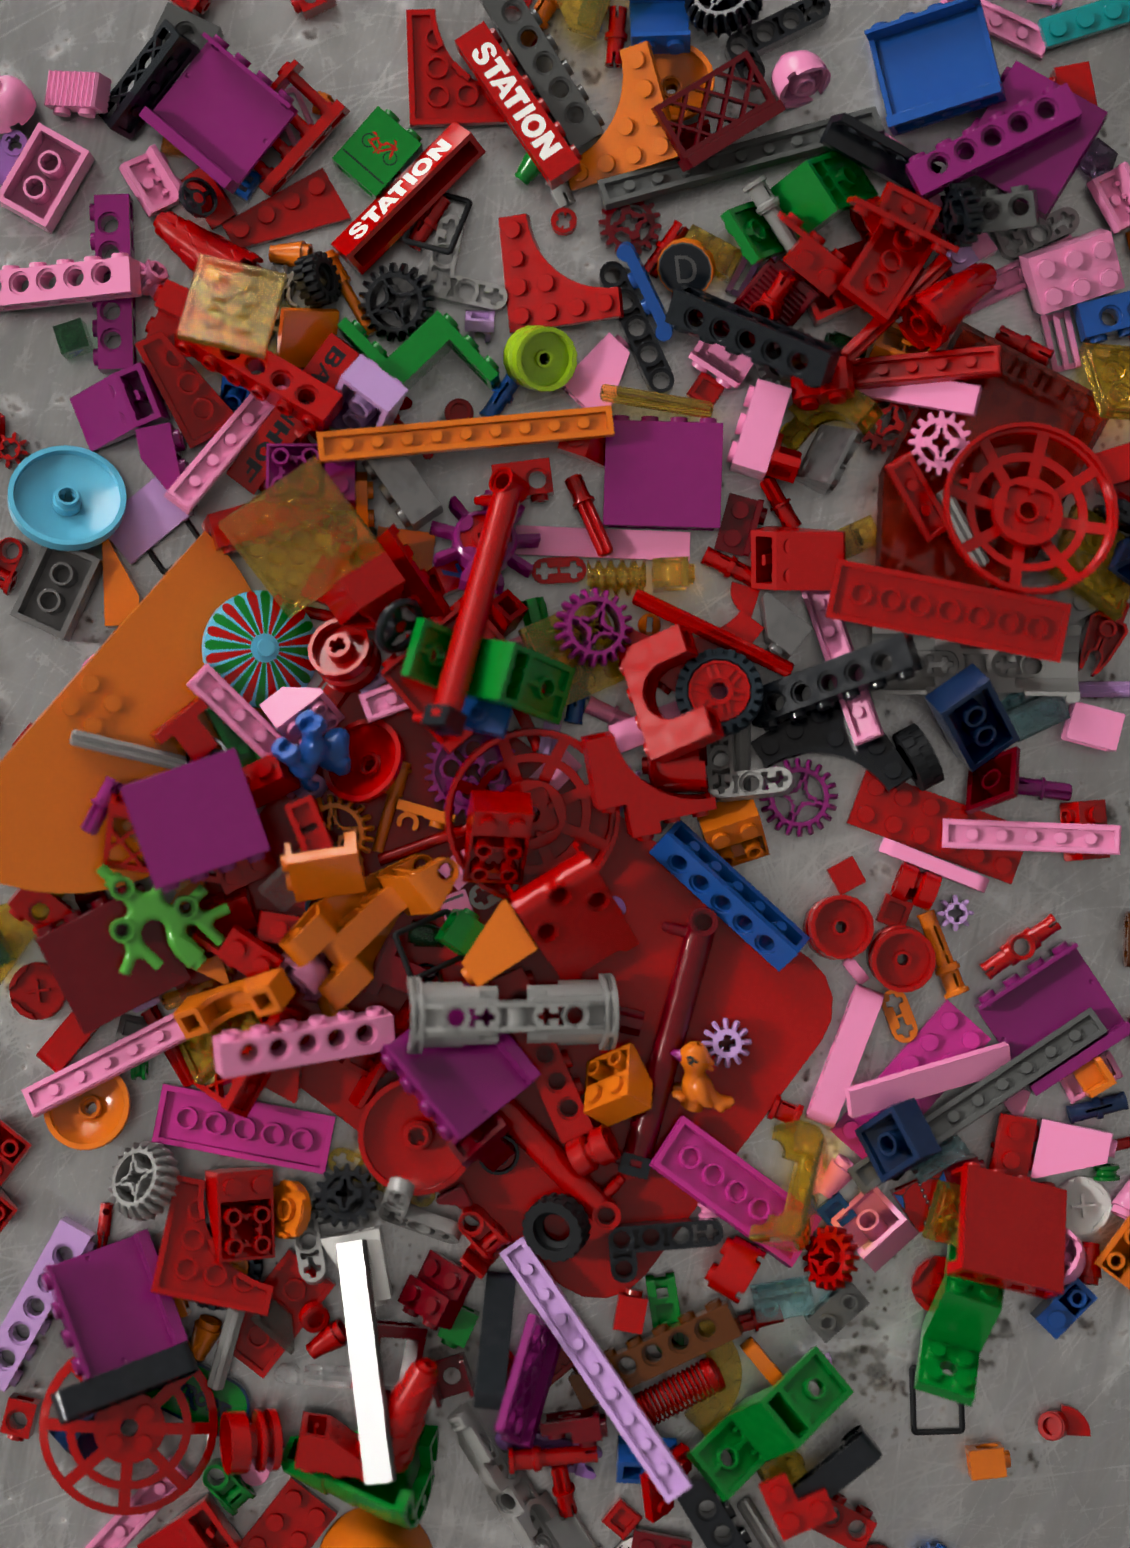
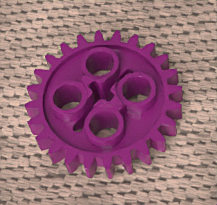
M475 733L457 750L466 760L469 756L466 754L465 748L469 742L475 741L481 746L494 737ZM432 742V746L437 751L436 753L426 754L433 761L432 764L424 765V768L431 770L432 773L425 776L424 780H433L434 784L428 788V791L437 790L438 794L434 801L437 802L444 799L443 809L445 810L446 797L455 776H446L443 772V765L446 761L453 760L460 768L463 763L455 756L454 752L448 755L439 743ZM498 745L487 750L472 764L478 765L476 773L480 778L484 776V770L487 765L497 764L503 760ZM507 769L502 770L497 779L489 782V790L503 791L511 784ZM464 775L462 779L475 785L479 783L471 775L467 777ZM457 791L454 799V815H458L460 810L464 809V814L467 818L469 800L463 797L462 792Z

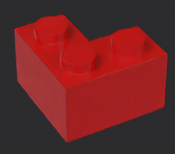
M166 279L164 285L160 284L154 294L153 300L156 301L154 306L158 312L156 317H150L146 325L145 332L148 333L146 337L162 330L175 345L174 331L193 307L203 311L206 306L200 294Z

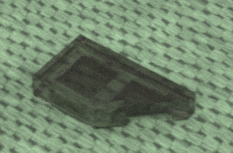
M271 1297L268 1316L254 1314L250 1320L292 1355L295 1351L293 1315Z

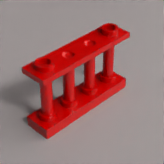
M295 59L291 63L289 61L286 62L277 73L279 77L270 87L278 93L280 89L285 90L291 83L320 110L319 114L321 117L313 125L312 123L308 124L296 114L290 123L301 133L300 141L295 146H288L278 137L272 147L281 154L280 158L282 161L275 168H269L260 160L253 168L262 176L261 180L263 182L258 187L270 197L279 192L350 112L338 99L334 103L331 101L327 102L299 75L304 67Z

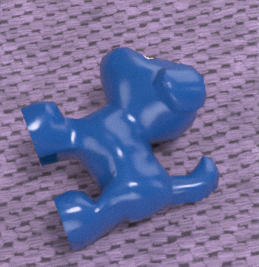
M306 710L296 718L295 723L302 734V741L299 747L282 737L276 739L272 744L271 752L273 756L288 765L290 772L301 781L303 788L308 792H315L320 787L319 782L312 780L318 766L331 773H336L338 776L346 775L351 770L352 761L349 757L350 735L348 731L337 727L332 728L323 736L328 728L327 722L321 715L315 714L312 710Z

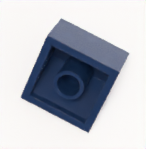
M915 1098L891 1105L854 1130L882 1183L924 1163L942 1151Z

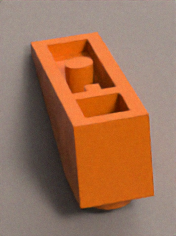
M107 539L102 542L105 627L117 628L138 606L143 597L113 542Z

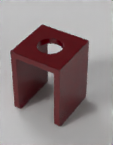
M465 1352L434 1361L439 1370L438 1383L434 1390L437 1408L442 1407L445 1398L468 1391L470 1398L474 1397L475 1383ZM454 1367L459 1370L461 1378L457 1383L449 1384L444 1380L443 1374L447 1368Z

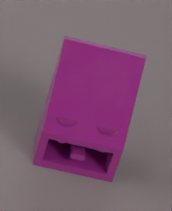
M142 362L117 371L70 398L88 447L93 452L135 435V429L159 425L171 420L161 393L147 366Z
M170 422L135 429L141 459L168 491L189 466V462H186L182 456V451L186 450L183 434L180 433L179 429H175ZM192 509V511L188 514L190 517H191V516H195L193 509Z
M317 443L266 444V502L324 510H356L355 481L357 460L319 464Z

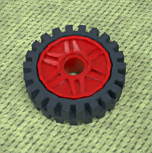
M707 649L699 653V656L688 660L683 669H681L676 683L675 696L681 715L702 706L717 710L724 735L727 737L728 735L739 733L755 719L763 700V685L755 665L743 654H739L732 649ZM716 686H723L728 694L721 700L715 699L711 695V690Z

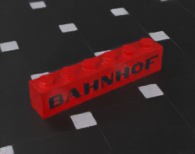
M331 332L303 371L331 388L336 389L340 376L359 357L360 353ZM303 400L301 403L311 404L312 401ZM275 407L226 474L253 495H258L260 491L265 493L266 444L302 443L293 431L296 428L302 431L304 429L303 425L291 415L285 416L281 414Z

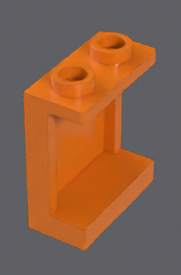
M355 831L344 832L345 846L294 854L291 842L285 843V854L280 855L281 867L283 872H288V874H285L287 890L294 892L296 902L366 892L365 871Z

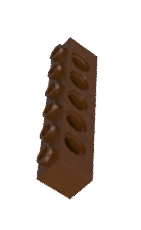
M715 1298L704 1304L705 1309L698 1313L690 1310L677 1317L679 1322L668 1326L667 1322L654 1327L651 1330L652 1334L645 1338L637 1335L627 1340L625 1347L617 1351L612 1347L603 1352L627 1388L630 1389L741 1337L744 1328L730 1300L727 1298L721 1301L720 1298ZM704 1320L713 1322L715 1331L712 1333L704 1332L700 1328V1322ZM684 1333L687 1335L689 1343L679 1345L674 1341L673 1335ZM651 1345L660 1347L662 1356L658 1358L650 1356L647 1347ZM626 1357L633 1359L636 1363V1368L633 1370L625 1369L621 1364V1359ZM573 1366L574 1371L571 1372L568 1380L583 1410L598 1404L599 1401L576 1367Z

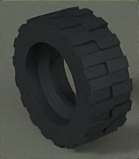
M913 723L892 735L896 750L913 773L911 779L920 790L924 791L944 780L943 770L938 757L918 725Z
M551 1193L550 1195L542 1196L525 1213V1219L522 1221L524 1229L522 1232L527 1240L528 1247L530 1246L536 1255H540L542 1259H548L551 1262H564L574 1257L585 1246L586 1241L590 1237L591 1223H589L588 1213L584 1211L582 1204H579L575 1198H570L567 1194ZM557 1214L568 1223L570 1232L565 1240H554L546 1233L544 1220L548 1215Z

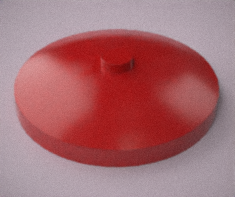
M400 1079L380 1089L365 1107L358 1127L359 1151L371 1175L385 1187H387L390 1178L400 1177L413 1183L415 1186L413 1196L433 1194L453 1184L467 1168L460 1163L447 1144L451 1140L447 1141L442 1138L437 1131V1126L439 1125L432 1117L427 1118L418 1106L420 1101L413 1093L408 1094L401 1086Z

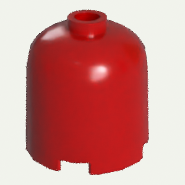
M706 746L665 764L652 761L648 756L642 757V774H648L651 785L674 793L708 792Z

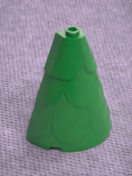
M425 1424L409 1467L402 1473H396V1481L365 1485V1482L359 1478L348 1476L346 1478H335L329 1473L323 1472L308 1474L294 1468L299 1435L290 1436L282 1453L281 1466L284 1473L324 1495L331 1494L353 1507H359L378 1518L400 1527L414 1529L420 1523L429 1502L435 1477L432 1475V1471L434 1469L433 1461H437L438 1426Z

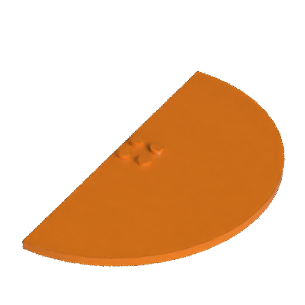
M203 531L186 552L178 558L146 597L125 618L0 761L1 884L29 891L55 894L109 890L104 885L106 881L96 873V870L102 865L108 814L97 835H90L81 829V825L92 806L91 799L96 798L106 776L115 779V782L119 781L124 786L170 769L73 746L70 744V736L73 730H79L182 756L186 755L185 750L174 736L163 744H156L149 734L193 699L198 698L186 684L204 666L202 638L205 627L212 614L221 604L238 594L251 591L242 573L228 554L224 555L222 549L216 551L213 538L206 531ZM254 708L270 725H272V722L267 717L262 708ZM203 711L197 718L212 737L219 739ZM220 745L215 747L216 749H222ZM114 817L113 827L121 836L133 828L127 819ZM136 833L125 839L134 852L140 849ZM112 834V842H114L116 838ZM119 843L110 850L109 859L123 861L130 855ZM141 853L138 857L146 864L143 853ZM110 868L114 873L118 871L123 876H126L133 883L150 876L149 873ZM119 882V883L116 885V888H117V887H120V886H124L125 883H124V882Z

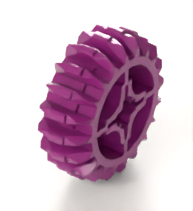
M598 588L591 589L590 595L586 589H582L579 596L573 593L569 596L570 602L564 601L561 603L564 611L556 612L555 616L563 622H556L553 625L554 629L562 630V633L555 636V640L564 639L565 643L559 649L561 651L567 648L571 650L567 656L569 660L578 655L577 664L580 666L588 659L589 668L595 667L597 661L601 667L607 665V658L611 662H615L618 660L617 651H626L622 644L628 645L631 643V639L624 634L633 632V627L625 626L626 622L632 620V616H623L622 612L627 609V605L624 604L618 608L616 605L620 599L618 596L608 600V590L603 591L599 597ZM581 606H596L595 611L591 613L590 617H577L574 615ZM606 612L613 620L615 631L605 621ZM595 620V628L599 631L592 634V628L588 625ZM572 625L582 635L581 644L574 637ZM597 638L613 640L605 650H591Z
M795 758L794 767L792 768L788 760L783 761V766L792 774L801 773L796 786L789 794L797 793L801 789L806 799L812 800V802H800L795 809L794 800H791V796H779L786 799L789 803V815L786 819L778 811L775 797L759 799V801H768V806L762 807L760 809L761 812L770 810L772 815L767 817L766 821L770 823L776 818L778 820L774 827L776 831H779L783 824L786 825L785 835L790 836L792 833V828H796L797 837H802V828L806 827L807 833L812 835L814 834L813 824L822 830L824 825L820 819L832 820V817L825 813L826 810L836 811L837 806L829 804V799H838V794H829L828 789L835 788L836 783L833 782L826 785L825 780L831 774L827 772L820 776L818 773L822 770L823 766L821 764H818L814 770H811L812 760L810 759L806 760L804 767H801L800 758ZM780 775L778 781H773L771 783H776L778 785L779 782L784 778V776ZM809 776L819 785L822 800L809 794L807 789ZM804 806L819 808L818 812L811 819L804 822H796L797 816Z

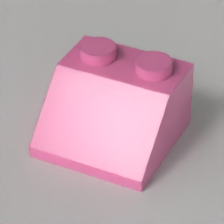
M878 1187L866 1195L860 1192L848 1203L849 1206L846 1209H841L831 1218L830 1222L833 1226L845 1228L846 1234H853L854 1238L851 1244H858L859 1247L855 1251L875 1273L919 1234ZM853 1209L857 1216L842 1227L838 1222Z

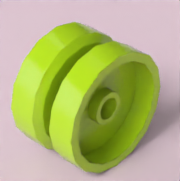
M527 325L516 330L508 339L503 351V364L508 376L517 385L536 391H554L563 387L572 378L577 366V351L573 341L564 331L550 326Z

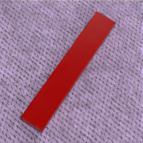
M1000 345L857 358L852 363L854 390L1002 377V348Z

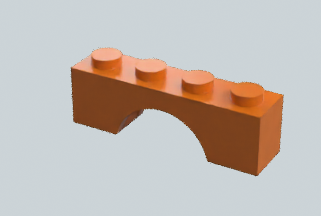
M281 967L188 996L174 1012L173 1017L185 1038L190 1039L210 1033L221 1023L241 1013L254 1011L259 1018L282 1011L296 991Z

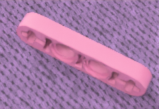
M883 838L879 848V852L908 862L923 870H928L982 893H985L990 879L888 838Z

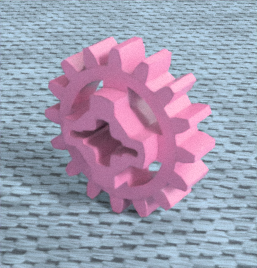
M940 411L938 418H935L930 412L927 414V422L920 418L917 420L920 428H912L910 430L915 439L908 440L907 444L914 446L915 449L911 453L919 458L916 461L917 464L921 465L923 463L926 465L925 473H928L932 468L935 469L936 476H940L944 468L948 473L957 456L970 443V441H966L965 437L971 434V431L962 430L961 427L965 424L964 420L958 423L954 422L956 414L952 413L948 418H945L944 411ZM935 424L934 433L931 436L921 437L926 428ZM947 425L954 429L958 438L951 436L947 431ZM939 434L942 436V441L947 442V446L942 448L940 456L938 446L932 443V441L938 438ZM921 448L927 449L933 455V461L923 454ZM950 450H958L952 460L945 462L946 453Z

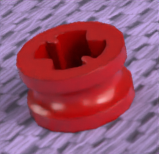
M559 208L552 214L551 227L556 234L568 236L577 227V217L571 209ZM564 215V218L567 216L571 218L569 228L564 229L563 225L561 228L557 226L559 216Z

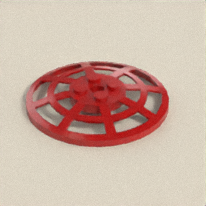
M1013 422L997 426L982 433L972 440L957 456L948 472L944 485L942 501L944 522L949 538L957 553L980 577L1002 589L1026 595H1048L1069 589L1082 582L1099 567L1114 543L1118 529L1119 509L1112 479L1104 464L1089 447L1078 438L1056 427L1034 422ZM1010 435L1037 436L1033 453H1012L999 458L991 441ZM1048 440L1055 441L1070 449L1084 461L1088 468L1073 477L1062 465L1044 456ZM980 448L988 464L977 474L969 490L954 485L956 475L963 463L973 452ZM1012 463H1030L1027 476L1017 477L1012 480L1003 467ZM1041 467L1054 472L1065 483L1053 489L1048 483L1039 479ZM991 473L994 474L1001 487L994 496V499L977 494L983 481ZM1096 478L1105 500L1106 524L1088 521L1087 503L1080 487ZM1071 493L1077 505L1078 520L1063 517L1061 499ZM951 497L966 502L967 521L973 537L963 543L959 541L951 520ZM975 506L991 511V519L994 526L983 532L979 530ZM1029 506L1034 512V518H1024L1020 513V507ZM1059 529L1075 531V536L1070 545L1060 553L1050 539ZM1085 533L1102 535L1103 540L1095 557L1078 573L1067 559L1079 548ZM1001 536L1013 545L1012 558L1008 559L999 554L988 543ZM1040 546L1050 558V560L1040 563H1023L1025 548ZM981 547L994 561L1010 568L1009 583L986 572L968 553ZM1057 567L1068 579L1060 584L1047 587L1029 588L1021 586L1022 571L1041 572Z
M516 729L507 732L505 739L494 737L488 740L469 755L451 782L444 812L445 833L448 844L462 870L464 856L461 850L465 849L466 835L456 839L453 830L452 814L456 793L459 791L470 795L471 790L491 791L486 789L489 782L502 770L507 769L511 784L503 791L530 793L532 806L538 809V816L532 823L528 849H538L543 863L525 865L523 874L545 873L568 860L576 853L572 845L574 842L578 843L580 847L584 842L600 849L592 861L596 870L600 871L610 856L618 836L620 809L609 813L608 829L605 838L588 831L592 814L589 797L591 796L589 784L585 785L576 771L561 761L569 745L583 754L581 741L552 729ZM526 736L549 737L558 740L550 755L532 752L514 755L509 742L511 739ZM498 745L503 760L489 769L480 779L478 785L462 780L466 771L477 758L490 748ZM533 761L545 763V766L538 779H523L518 763ZM558 768L565 773L576 788L560 794L549 784L556 769ZM577 800H581L582 806L580 827L565 821V805ZM560 833L573 837L574 840L568 848L554 858L548 844L553 842ZM475 883L484 891L498 898L511 901L509 894L505 890L506 884Z
M71 1357L56 1373L48 1386L39 1417V1441L43 1458L59 1486L74 1500L88 1508L106 1514L122 1516L158 1510L186 1493L200 1478L208 1465L216 1444L218 1431V1414L212 1389L207 1386V1379L200 1368L197 1373L166 1385L153 1398L143 1394L97 1412L94 1420H76L61 1425L58 1418H49L52 1405L50 1396L58 1391L64 1379L71 1372L80 1382L83 1381L81 1376L77 1377L71 1363V1360L75 1359V1357ZM192 1376L199 1383L205 1396L209 1411V1422H192L189 1404L180 1389ZM173 1395L180 1406L183 1422H165L160 1407ZM126 1419H133L138 1424L137 1431L132 1435H126L120 1429L122 1422ZM48 1430L66 1431L69 1450L78 1466L65 1477L59 1471L52 1456L48 1440ZM75 1432L94 1433L98 1449L86 1459L83 1458L78 1448ZM208 1434L207 1445L202 1459L192 1475L186 1480L177 1471L176 1466L186 1453L191 1435ZM164 1435H182L177 1451L172 1459L168 1461L158 1450ZM108 1457L115 1462L121 1463L120 1480L105 1477L93 1468ZM149 1458L159 1469L157 1473L147 1478L132 1481L134 1463ZM87 1475L90 1479L103 1486L119 1489L118 1507L93 1501L78 1492L73 1485ZM165 1477L177 1487L170 1495L156 1502L130 1507L131 1490L151 1486Z

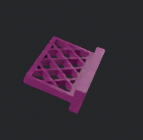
M530 1313L527 1316L494 1430L502 1435L504 1442L532 1449L562 1346L547 1324L537 1315Z

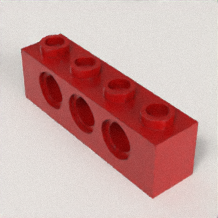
M18 888L8 900V906L11 907L8 912L20 922L26 919L34 926L32 931L37 936L39 935L38 929L50 923L56 926L59 922H65L64 916L75 910L55 893ZM38 903L47 905L49 908L47 915L36 917L31 911L34 905Z

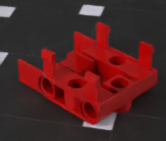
M575 842L572 845L577 852L576 855L515 892L509 883L505 886V890L511 899V904L561 980H580L584 971L616 951L628 952L640 944L587 854L585 855L580 845Z

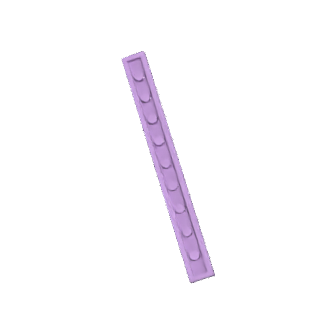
M524 1236L500 1252L499 1255L668 1504L693 1486L692 1482L539 1256L533 1252L530 1246L528 1247L526 1238Z

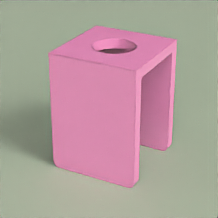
M1082 702L1071 703L1067 710L1061 740L1105 752H1114L1117 750L1126 714Z

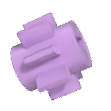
M952 895V902L940 901L944 907L942 911H937L936 914L944 918V921L941 923L942 927L951 923L953 931H958V924L962 923L964 926H969L968 921H966L967 916L973 915L974 912L967 911L965 907L969 903L968 899L959 903L957 895ZM954 905H956V909L962 911L961 916L956 917V921H954L953 917L948 916V911L953 910Z

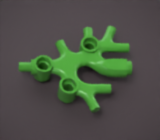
M105 863L96 870V873L106 881L104 885L109 889L110 894L117 900H122L127 907L126 916L114 919L109 926L111 937L125 946L126 952L119 970L120 973L130 976L138 959H144L155 970L159 969L164 963L142 940V928L150 920H159L164 924L167 942L171 951L188 969L192 967L194 970H197L207 959L204 955L205 951L187 934L186 929L189 925L197 926L216 946H220L226 939L214 927V922L231 914L227 903H224L213 909L201 910L199 902L208 893L201 884L189 896L180 895L173 901V904H169L164 899V893L161 888L155 890L153 885L152 889L148 892L140 891L134 887L133 882L129 878L123 876L118 871L114 873ZM119 882H124L126 885V889L122 893L116 891V885ZM183 902L189 903V909L186 912L180 911V905ZM121 924L125 925L126 932L123 935H118L116 928Z

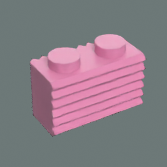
M49 70L44 106L52 109L54 115L61 117H70L71 112L78 113L79 116L86 118H96V113L107 114L112 81L99 72Z

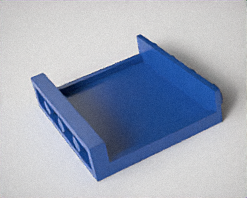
M954 0L945 4L935 3L930 5L927 10L918 13L908 12L901 15L897 20L878 22L872 25L870 29L864 30L865 36L869 40L887 113L885 117L887 126L893 136L1006 101L980 0Z

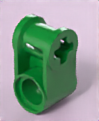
M214 1458L209 1461L203 1473V1483L218 1499L223 1508L229 1514L235 1516L238 1513V1508L249 1498L254 1499L257 1494L251 1485L246 1484L239 1474L227 1475L223 1469L221 1458ZM220 1469L225 1477L221 1480H214L211 1478L209 1471Z

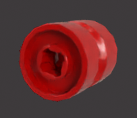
M903 861L894 879L890 896L904 902L911 899L914 906L929 911L938 894L942 876L928 870L921 873L918 866Z
M603 1124L588 1131V1137L580 1135L565 1144L569 1161L581 1177L597 1171L599 1164L607 1166L621 1157L615 1137L609 1128Z

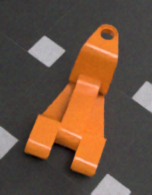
M412 854L365 876L366 892L323 898L312 904L281 939L279 945L298 967H303L310 963L321 951L325 954L333 966L329 969L331 972L320 984L318 990L335 1010H339L349 1004L373 980L374 960L401 913L404 912L407 916L437 912L458 879L459 866L453 859L440 857L433 860L429 855ZM418 859H423L426 864L414 870L415 862ZM447 863L450 866V875L442 880L438 875V869L441 864Z

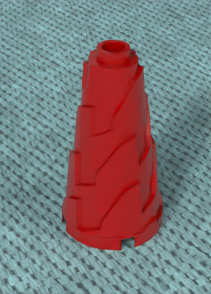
M172 211L161 212L155 218L153 223L155 233L169 245L171 250L205 283L220 301L228 306H234L239 303L234 297L238 293L245 297L247 295L245 292L246 287L252 288L254 286L251 279L253 277L258 279L260 271L263 269L257 262L264 263L259 255L236 245L219 234L200 227L189 219L186 220Z
M974 263L963 271L936 282L917 294L904 299L897 307L896 317L900 314L902 316V321L898 324V327L907 341L919 350L929 347V352L941 347L949 340V336L956 331L957 326L971 313L972 308L994 288L997 281L995 268L987 263Z
M429 1358L418 1359L415 1363L412 1362L400 1382L394 1386L386 1398L395 1473H402L409 1467L417 1442L425 1426L426 1414L434 1397L439 1370L437 1369V1364ZM358 1433L355 1439L356 1443L354 1446L358 1454L362 1457L360 1438Z

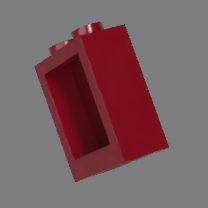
M377 1319L379 1344L382 1337L406 1339L398 1381L400 1382L411 1363H415L418 1359L421 1360L423 1358L428 1329L414 1322ZM351 1380L350 1388L352 1390H354L353 1380ZM385 1385L386 1398L394 1386Z

